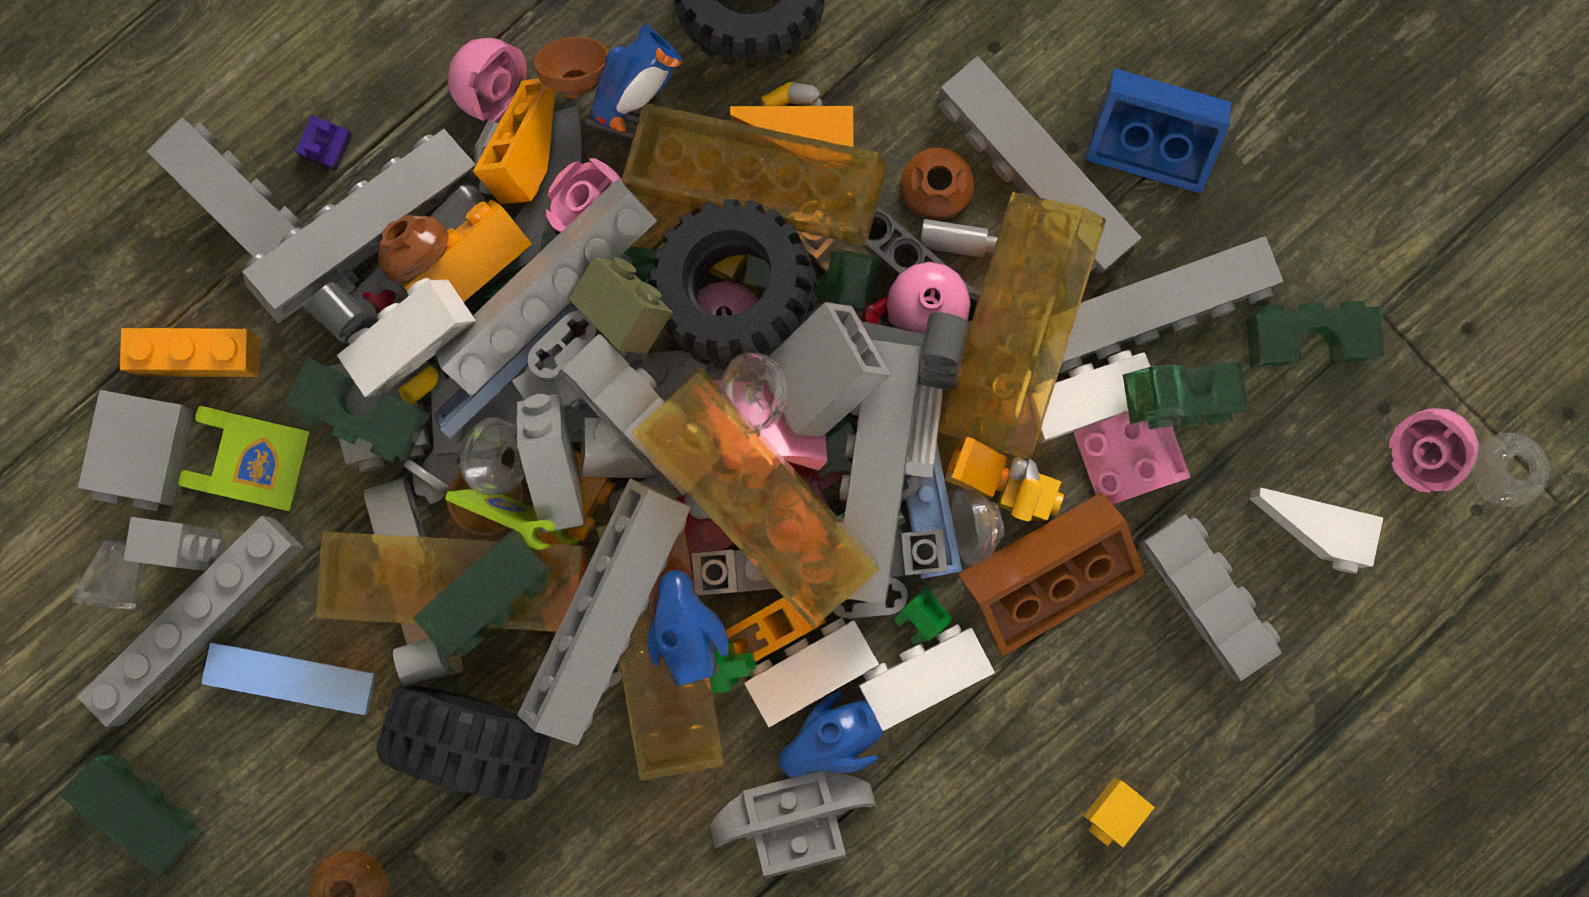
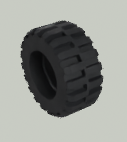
M674 0L680 23L684 24L685 32L692 42H700L701 51L710 57L714 56L715 53L721 54L722 62L734 65L736 59L745 60V67H757V60L767 58V62L770 65L779 62L780 54L785 51L789 55L797 52L800 49L801 40H809L814 34L816 22L821 20L825 0H781L767 11L757 14H741L725 8L717 0Z
M724 199L723 206L715 207L713 202L700 205L702 212L694 216L690 212L684 214L679 218L682 224L676 230L669 227L662 236L666 244L663 249L660 247L655 248L651 260L657 269H651L648 272V284L661 293L662 297L660 300L673 312L664 328L685 353L689 352L695 360L705 365L712 361L717 369L730 370L732 363H737L741 370L754 368V360L760 358L765 360L809 318L807 311L815 310L817 297L813 289L817 287L816 273L798 232L792 224H786L783 216L774 209H769L765 212L761 203L751 200L746 202L745 207L740 205L738 199ZM736 255H750L766 261L771 270L770 281L763 296L751 308L731 316H715L705 313L699 307L697 295L700 283L705 274L716 263Z
M401 685L392 693L376 751L379 760L383 764L390 765V768L404 772L416 779L428 781V783L438 786L442 785L461 792L473 793L478 796L521 801L531 797L537 790L552 737L535 732L517 716L519 711L509 707L442 689L428 688L420 685L406 687Z

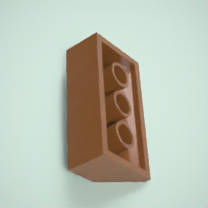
M1101 492L958 575L969 600L997 649L1004 656L1145 574L1126 520Z

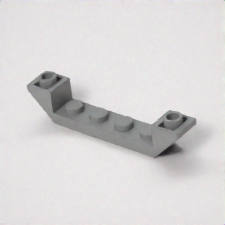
M943 529L896 535L890 577L947 571ZM781 546L737 551L733 549L692 553L695 592L699 596L828 584L831 559L839 560V554L823 560L808 562L795 560L787 555Z

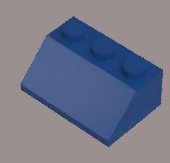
M1113 68L1099 108L1085 160L1202 194L1230 126L1231 102Z

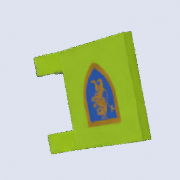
M199 406L195 416L197 422L224 429L212 476L184 470L180 473L178 485L291 512L311 432Z
M488 488L449 491L446 494L445 500L519 531L527 544L534 549H546L550 546L549 543H544L540 540L539 530L541 528H544L546 531H552L555 537L563 544H576L579 539L572 538L568 534V528L555 530L556 525L552 521L537 520L533 507Z

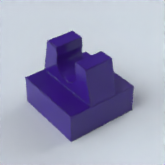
M312 115L295 152L301 157L336 171L352 137V133L347 129Z

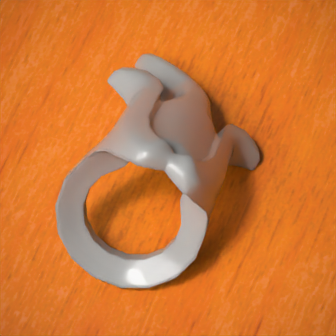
M433 450L421 466L411 460H407L403 466L412 472L416 495L426 497L430 504H435L446 497L447 492L454 488L467 468L480 466L479 462L473 458H466L461 461L464 454L438 456L434 454Z

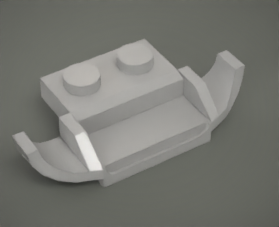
M816 771L801 777H793L744 790L742 794L730 801L719 812L710 825L714 848L722 847L730 841L744 837L747 840L755 838L763 875L766 879L845 858L846 853L836 816L843 815V811L854 808L876 806L871 785L864 780L844 773Z

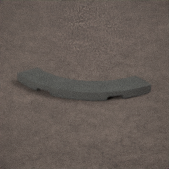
M577 106L553 112L548 170L539 186L538 193L532 201L525 203L514 220L532 245L466 301L484 296L507 284L558 234L559 231L551 226L546 217V209L551 212L550 205L552 199L547 197L550 186L561 171L576 161L582 164L583 133Z

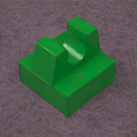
M926 587L902 608L894 621L899 626L908 620L912 621L917 627L918 632L910 640L916 646L934 638L953 618Z
M728 641V655L723 657L715 647L718 672L710 677L712 694L729 692L740 682L739 677L749 676L750 671L756 669L754 652L735 653L733 641Z

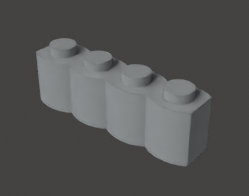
M598 334L558 372L559 375L676 497L683 496L719 460L713 453L717 448L716 445L701 430L694 433L684 422L687 415L682 408L671 399H668L666 402L661 399L654 391L657 387L655 380L640 367L635 371L624 359L627 352L618 350L607 338L605 339L602 335Z
M1186 514L1181 515L1140 542L1139 545L1151 564L1162 576L1173 596L1186 611L1198 632L1211 647L1225 671L1233 681L1241 682L1282 654L1277 645L1281 639L1269 622L1264 621L1261 623L1253 611L1257 605L1251 594L1243 586L1237 588L1229 576L1233 571L1226 558L1220 552L1214 554L1209 549L1205 541L1209 536L1200 521L1195 517L1190 520Z

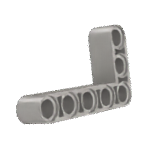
M404 477L365 489V503L407 644L393 650L394 663L400 681L405 687L421 685L463 672L459 647L416 501L408 480Z

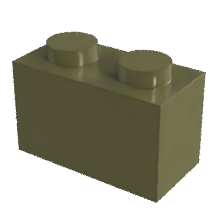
M594 257L569 297V300L618 350L647 354L673 312L660 300L662 295L656 288L642 282L635 275L636 269L629 262L618 257H614L613 260Z

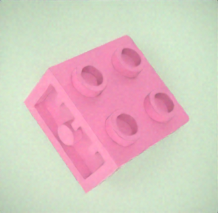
M1163 401L1144 404L1074 432L1095 494L1097 495L1102 492L1112 505L1191 478Z

